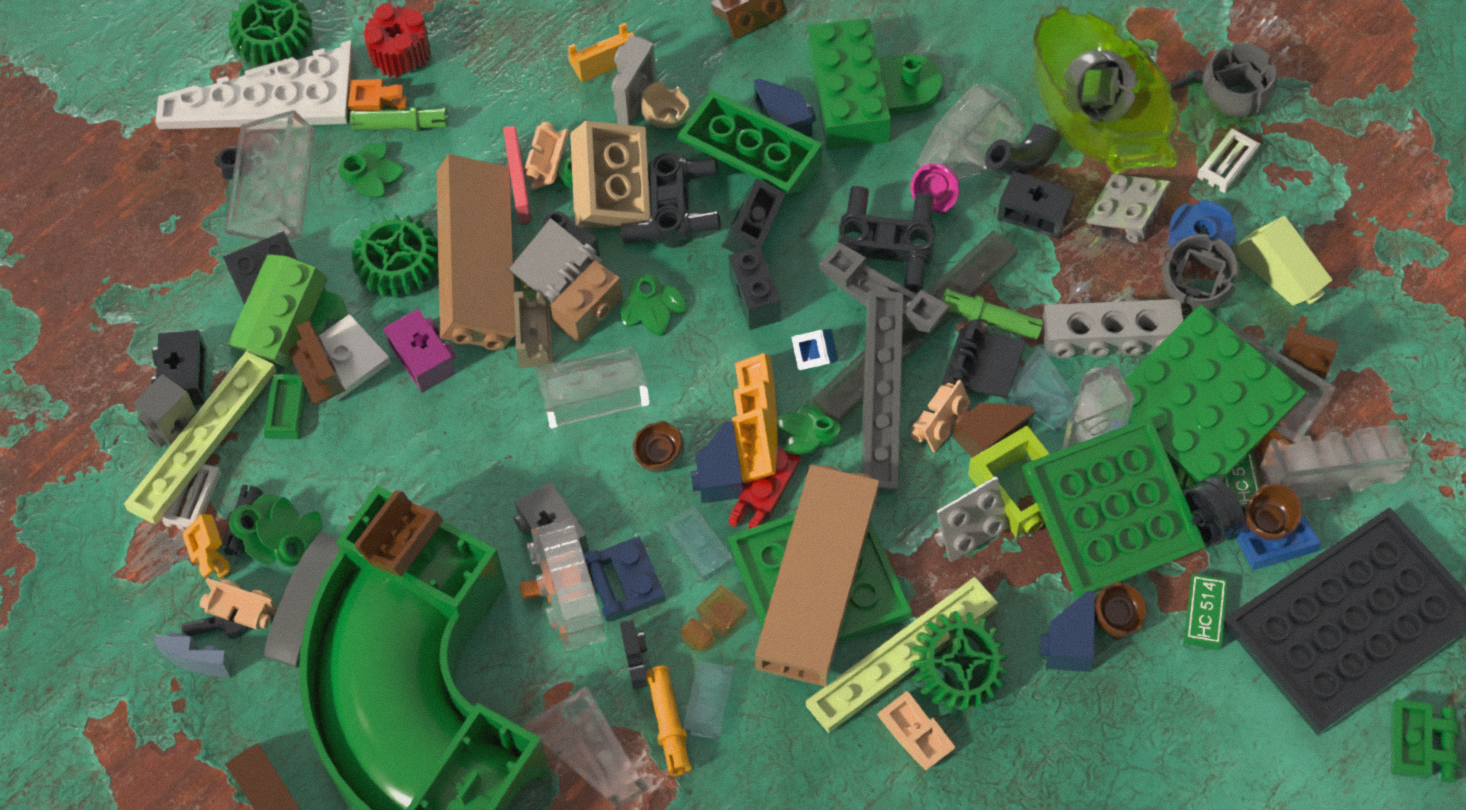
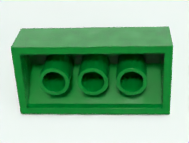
M711 90L677 135L679 140L787 194L806 189L822 167V143Z

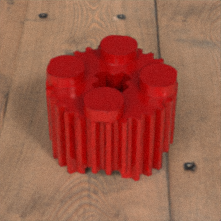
M390 4L378 6L375 13L372 14L373 18L368 19L369 23H365L366 28L363 29L365 44L372 64L377 69H381L383 76L388 74L389 78L391 76L398 78V76L403 75L404 71L409 73L410 69L416 70V66L418 68L426 66V61L430 60L431 52L425 21L421 13L412 8L407 10L406 6L400 8L399 5L397 8H394Z

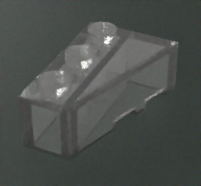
M569 518L530 529L533 542L527 543L532 565L540 564L542 574L537 575L536 579L541 596H549L551 607L545 609L551 630L558 628L564 652L606 640L602 616L573 519Z
M587 686L523 725L527 731L541 738L544 747L617 809L649 789L597 699Z

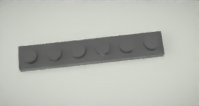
M870 289L867 293L861 473L879 480L878 491L895 492L898 489L903 293Z

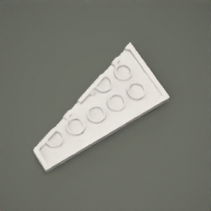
M350 40L340 43V48L325 52L324 48L312 51L313 56L299 60L288 58L245 71L246 75L229 80L228 76L216 79L217 84L203 88L195 85L161 95L158 98L155 122L158 129L347 124L353 56L352 42Z

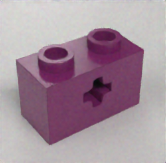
M419 309L383 328L389 347L421 393L456 374L453 360L457 357L448 341L441 342L438 338L440 332L431 317L425 319Z

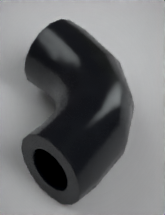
M1033 123L1030 132L1021 143L1014 145L1005 139H1000L990 145L985 155V163L987 167L996 173L1009 177L1013 171L1022 174H1032L1049 161L1063 136L1045 125Z

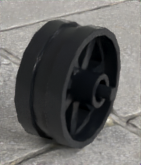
M1206 477L1197 482L1196 485L1190 486L1183 491L1193 516L1191 522L1193 525H1197L1200 535L1205 542L1212 545L1221 544L1228 537L1242 530L1244 514L1241 505L1231 489L1218 478Z

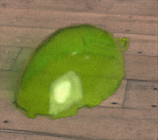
M1060 6L1056 8L1053 14L1047 16L1042 14L1033 33L1032 80L1052 127L1078 153L1097 163L1108 165L1113 173H1123L1125 169L1164 166L1167 169L1174 168L1177 165L1178 156L1168 138L1177 125V102H1174L1170 95L1172 88L1165 74L1147 52L1132 38L1126 41L1116 33L1118 27L1113 23L1089 11L1086 12V15L1068 13V7ZM1097 49L1101 51L1107 49L1121 55L1128 61L1136 75L1137 86L1132 88L1136 98L1131 108L1125 115L1110 123H1090L1091 118L1081 110L1074 112L1066 103L1068 97L1061 89L1066 83L1063 79V74L1070 64V60L1088 50ZM1088 70L1085 73L1084 95H1098L1101 70Z

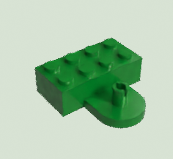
M870 18L807 25V50L826 150L889 142L891 115L920 112L928 109L938 100L942 87V76L939 68L931 60L915 54L878 58Z

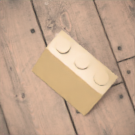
M595 121L583 122L570 133L575 225L606 229L619 227L621 223L649 220L650 202L645 127Z

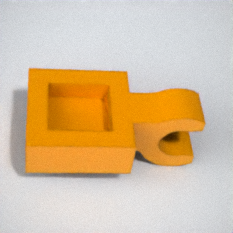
M200 514L182 533L191 562L200 564L199 570L204 578H208L216 570L218 578L222 579L230 571V565L227 559L217 552V549L222 545L220 534L213 515Z

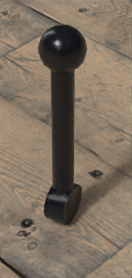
M1198 69L1194 71L1193 76L1158 90L1150 89L1147 92V99L1156 101L1160 95L1192 82L1202 83L1204 71Z

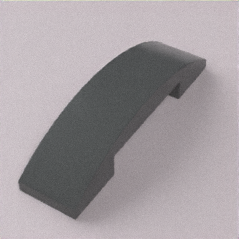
M840 242L836 244L819 264V268L836 285L866 307L867 293L870 289L903 293V326L919 331L931 332L949 310V305L925 291L920 290L916 295L866 266V257Z
M320 532L302 556L274 616L263 653L264 658L295 668L298 667L304 626L312 600L324 574L339 552L336 544L337 536Z

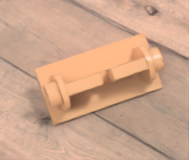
M543 122L536 128L532 146L538 151L535 149L530 150L523 170L526 174L525 178L532 182L530 188L532 191L550 185L556 179L559 162L566 149L565 143L569 133L568 129L556 132L553 130V125L548 122Z
M958 380L955 385L947 383L945 386H940L938 392L928 404L929 410L935 411V414L923 411L911 427V437L917 442L927 440L934 453H936L943 441L949 437L950 431L955 426L956 418L964 410L968 409L971 403L962 381Z
M209 578L206 579L211 592L209 595L204 594L200 601V607L204 608L205 613L229 620L234 609H237L238 612L234 618L236 623L256 630L268 628L271 615L275 616L277 611L271 596L260 590H252V592L242 590L237 584L226 579H221L220 582Z

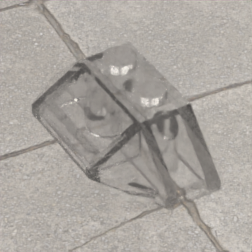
M993 82L974 83L936 124L915 163V167L919 169L925 164L940 163L950 167L958 178L987 172L990 168L985 163V155L990 145L1000 139H1005L1013 144L1025 131V123L1018 98Z

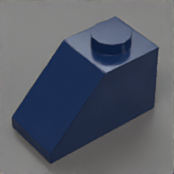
M760 78L754 80V100L762 115L807 137L812 136V123L816 122L815 112L810 103H805L800 92Z
M733 421L725 422L696 456L697 470L690 471L693 492L700 491L702 504L738 499L743 492Z
M1086 591L1050 621L1047 634H1041L1040 656H1046V669L1090 672L1094 659L1095 591Z

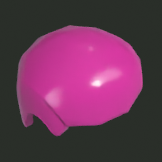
M940 163L925 164L913 175L910 184L912 199L915 201V196L919 193L933 195V212L944 213L957 202L960 194L959 178L946 165Z

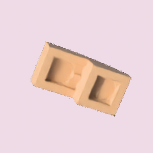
M908 691L877 714L898 742L925 770L956 748L935 719L932 718L930 720Z

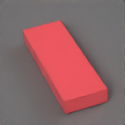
M514 126L505 127L503 130L519 225L527 224L532 219L517 129Z

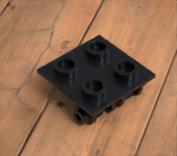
M284 231L223 256L244 305L267 255L287 256L297 260Z
M970 320L968 324L964 325V328L960 329L941 383L942 386H945L947 383L955 385L960 380L967 391L1008 398L1026 340L985 333L981 322Z

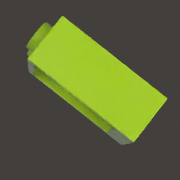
M1026 426L971 458L968 476L978 487L994 478V474L1026 455H1029L1032 460H1036L1049 455V452L1031 429ZM999 484L1008 526L1013 535L1017 538L1025 532L1032 534L1039 530L1045 522L1037 503L1021 512Z

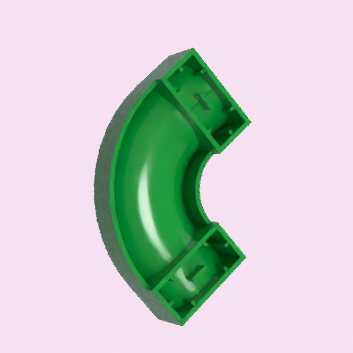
M376 485L336 540L339 552L323 576L312 600L304 626L300 650L299 681L302 706L309 733L320 759L351 810H504L516 793L527 782L534 778L542 781L550 768L540 737L479 703L475 707L472 706L456 688V671L462 651L506 587L497 549L443 521L402 577L372 567L356 549L355 543L393 494Z

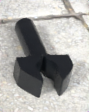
M234 609L229 620L218 616L183 623L181 631L188 636H194L221 629L226 632L229 639L241 637L250 627L231 621L238 612L237 609Z

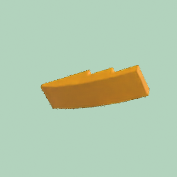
M765 353L735 363L739 388L733 390L737 416L733 417L732 421L743 483L776 474V396L771 357Z

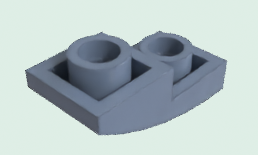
M173 632L167 636H155L154 644L162 656L170 662L184 669L204 675L231 677L233 664L225 650L213 646H205L199 650L191 636L183 633Z

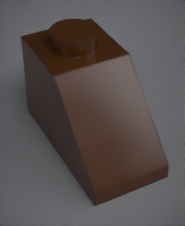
M980 403L972 410H964L956 418L953 439L973 458L1026 426L1032 428L1035 411L1030 406Z

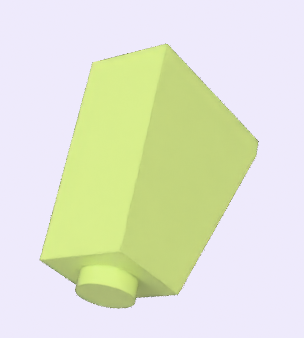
M1285 215L1254 230L1232 248L1235 255L1293 306L1303 301H1306L1308 304L1313 303L1325 294L1322 288L1332 281V278Z

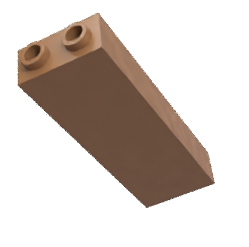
M448 154L436 171L440 338L451 340L457 344H473L484 346L489 350H503L515 336L514 275L509 270L513 265L509 167Z
M810 464L755 653L756 670L824 687L827 686L877 502L879 480H875L864 473L849 474L838 471L835 467L829 465L815 466Z

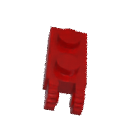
M777 446L776 474L746 484L738 498L739 501L732 510L728 524L736 528L742 521L747 509L756 512L749 523L748 529L764 524L767 517H771L800 466L801 456L785 453L783 448Z

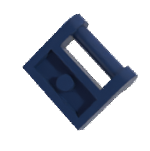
M640 536L601 551H590L581 557L582 565L585 570L590 572L603 603L602 613L606 621H615L666 601L664 591ZM612 563L627 600L622 602L616 600L602 566Z

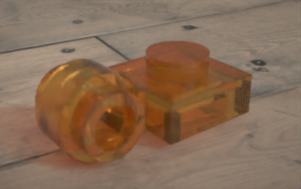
M721 584L697 607V614L702 618L698 621L695 618H691L680 630V635L683 637L682 641L693 651L698 650L703 653L715 640L712 629L714 628L723 636L747 613L748 606Z

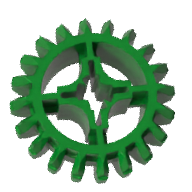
M248 0V3L239 2V10L232 11V19L228 21V36L234 51L241 55L245 62L252 61L256 67L261 63L268 65L288 58H294L293 55L303 56V48L310 47L309 38L313 37L311 15L308 13L304 3H300L299 0Z
M395 214L393 220L388 221L382 216L380 224L377 225L370 221V231L361 230V239L354 240L353 246L355 250L351 251L354 273L357 274L359 282L363 286L367 285L371 293L379 291L383 298L389 292H392L393 297L396 299L401 292H405L410 297L411 289L417 288L422 291V282L432 283V274L438 273V239H436L430 227H425L421 219L413 222V218L408 215L404 220H400V217ZM409 243L419 247L421 252L414 251L413 247H409ZM372 260L378 261L379 265L384 266L383 270L372 265Z
M953 611L950 613L949 619L944 614L936 617V623L932 621L927 622L924 625L927 633L919 632L916 634L915 638L921 645L911 647L910 651L914 655L919 656V659L911 661L909 666L920 669V674L915 675L913 680L915 682L925 681L926 685L922 687L921 693L925 695L933 691L932 703L939 704L944 699L945 709L951 710L957 704L960 711L968 710L970 704L974 708L982 706V698L986 701L992 700L994 698L992 689L998 690L1002 688L1003 684L996 676L1007 675V669L999 666V663L1007 661L1009 656L1007 654H999L998 648L1003 647L1005 642L1003 640L994 642L992 637L996 635L997 629L993 627L986 631L984 630L986 619L980 618L974 623L973 613H965L961 618L958 611ZM949 632L950 641L947 642L945 654L934 657L938 641ZM964 635L970 637L978 645L981 652L972 650L968 644L967 637H964ZM955 656L964 660H972L963 666L954 662H945ZM983 665V672L979 681L969 690L968 681L972 680L973 668ZM936 669L945 671L955 688L947 685L940 678Z

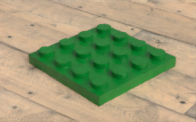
M1200 304L1105 399V404L1129 424L1151 416L1168 458L1194 481L1199 482L1209 476L1223 481L1306 397L1307 392Z
M1151 416L1021 466L1076 599L1086 591H1097L1107 585L1120 582L1206 548L1197 525H1193L1191 522L1193 518Z
M796 513L727 536L728 546L762 629ZM872 521L838 644L911 618L912 612Z

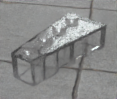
M1395 424L1357 429L1350 437H1344L1341 432L1328 433L1320 441L1313 442L1310 436H1302L1294 440L1296 444L1284 445L1282 439L1271 440L1258 475L1263 485L1268 483L1284 484L1295 490L1303 504L1305 501L1315 498L1327 500L1339 492L1347 490L1359 492L1367 489L1371 484L1383 481L1386 484L1395 483L1405 476L1412 458Z

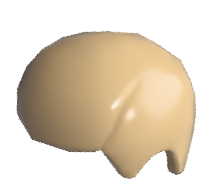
M658 81L647 85L642 91V113L646 121L657 128H677L690 115L689 99L681 92L679 87L675 90H669L665 87L664 82Z

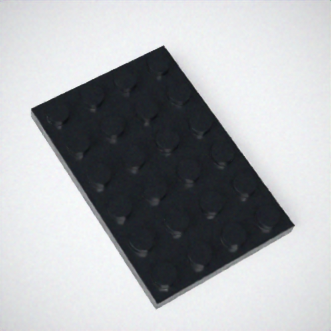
M1389 507L1224 619L1223 625L1317 736H1319L1466 633V590Z

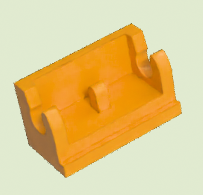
M626 23L619 25L618 35L576 52L575 44L568 46L569 62L581 82L617 68V64L614 62L617 49L621 45H625L630 35L635 36L633 32H627Z

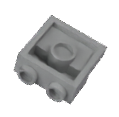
M630 35L624 46L621 45L617 49L614 62L617 64L618 73L613 79L611 90L614 92V110H616L617 123L622 125H631L642 108V91L647 85L657 82L653 43L643 37Z

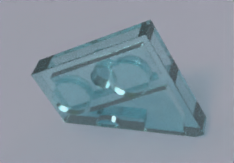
M1039 346L1015 376L1008 398H1002V400L1011 405L1030 406L1035 411L1034 419L1059 434L1077 412L1080 403L1045 351Z

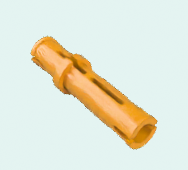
M656 666L652 670L649 669L646 675L659 725L658 742L659 745H663L668 774L679 776L685 774V771L689 772L692 769L685 744L687 739L686 729H682L669 668L667 666Z

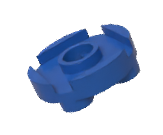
M1199 201V204L1188 206L1189 203L1184 204L1174 212L1169 225L1168 242L1171 248L1180 240L1196 235L1197 232L1194 229L1201 230L1205 227L1208 229L1207 234L1211 241H1216L1219 238L1232 249L1237 231L1232 223L1233 217L1221 205L1211 201Z

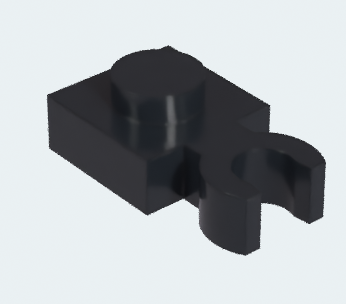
M634 619L620 622L633 689L647 687L641 653L648 652L644 632H636Z

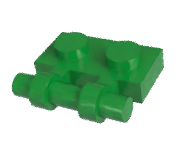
M1395 699L1392 703L1391 774L1429 779L1433 774L1434 765L1441 768V781L1446 783L1456 782L1457 769L1460 768V754L1456 753V738L1460 736V723L1456 721V709L1442 708L1441 719L1433 718V704ZM1433 734L1441 737V750L1433 749Z

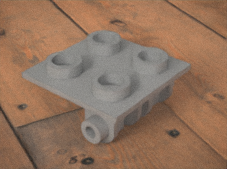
M1112 174L1085 219V223L1125 229L1127 233L1126 238L1130 242L1136 243L1144 238L1147 226L1152 224L1153 218L1158 214L1157 210L1160 204L1165 202V193L1170 185V181Z
M550 218L509 270L536 292L543 293L545 299L552 304L594 260L600 264L602 259L595 255L596 251L590 245H583Z
M995 476L937 510L941 527L938 528V533L934 537L940 547L946 546L949 561L953 562L1008 529L1009 526L998 478Z

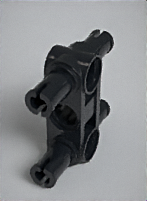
M663 152L648 163V184L651 186L652 217H649V220L621 223V236L624 244L652 240L656 244L662 243L666 247L676 248L683 245L693 234L716 230L721 231V220L718 210L704 213H689L688 183L693 179L719 176L717 159L712 156L688 160L687 157H678L673 152Z
M862 186L851 187L847 213L841 217L838 242L866 258L906 262L904 288L911 292L923 290L926 265L932 260L936 231L932 223L934 196L926 193L916 194L912 220L867 216L869 189ZM849 232H858L859 234H861V236L856 239L848 238L846 234ZM915 239H922L927 244L915 246L911 242Z

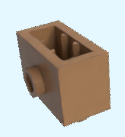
M594 260L551 304L554 326L580 343L623 299L620 278Z

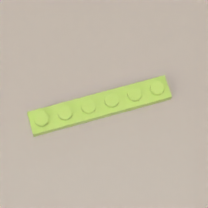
M247 351L244 353L124 503L127 511L155 525L158 523L272 378V374L276 373L273 363Z
M975 577L806 700V707L824 729L830 733L916 669L911 668L909 665L911 661L919 659V656L914 655L910 650L915 645H921L915 636L919 632L927 633L924 627L927 622L932 621L936 623V617L944 614L949 619L951 612L958 611L961 618L965 613H973L975 623L978 619L985 618L997 609L998 602ZM949 632L938 641L934 655L947 646V642L950 641Z

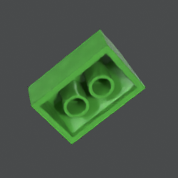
M267 255L227 345L242 352L247 351L268 362L288 369L292 360L289 350L297 346V341L301 339L296 326L310 320L328 278L316 267L287 256Z

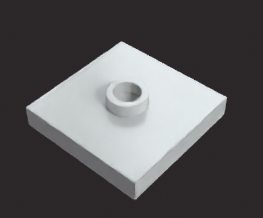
M350 314L319 335L346 390L333 397L336 402L391 363L389 356Z

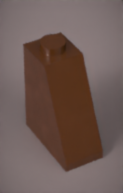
M255 743L225 763L254 810H301L258 743Z

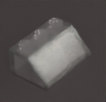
M634 345L535 368L550 428L649 404L647 383Z
M1114 364L1104 368L1095 367L1082 377L1068 419L1062 449L1128 425L1135 396Z

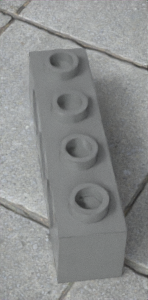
M1177 299L1045 305L1042 317L1045 356H1056L1057 358L1066 359L1077 355L1102 357L1107 354H1125L1133 356L1140 353L1153 352L1183 322L1181 303ZM1142 328H1149L1152 331H1145ZM1107 329H1114L1118 331V333L1110 332ZM1074 331H1082L1085 334H1077Z

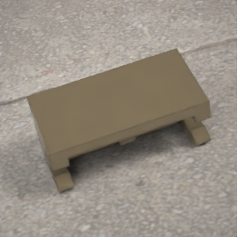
M523 291L514 292L516 352L520 368L553 366L550 305H546L545 296L541 292H537V300L527 301Z

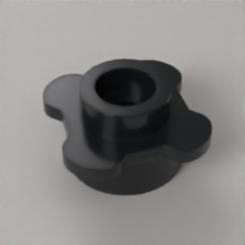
M228 147L223 149L215 158V165L221 168L223 179L232 180L242 172L247 173L251 170L252 164L245 159L244 149Z

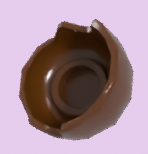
M663 420L647 424L638 431L632 445L636 461L644 469L654 473L671 471L680 464L685 453V441L678 427L676 428Z
M1268 483L1262 485L1246 504L1245 523L1253 534L1267 541L1283 540L1294 532L1301 521L1302 501L1295 490L1284 484Z
M1116 582L1105 586L1096 595L1094 621L1101 631L1114 637H1127L1143 627L1147 615L1145 598L1135 587L1122 582Z

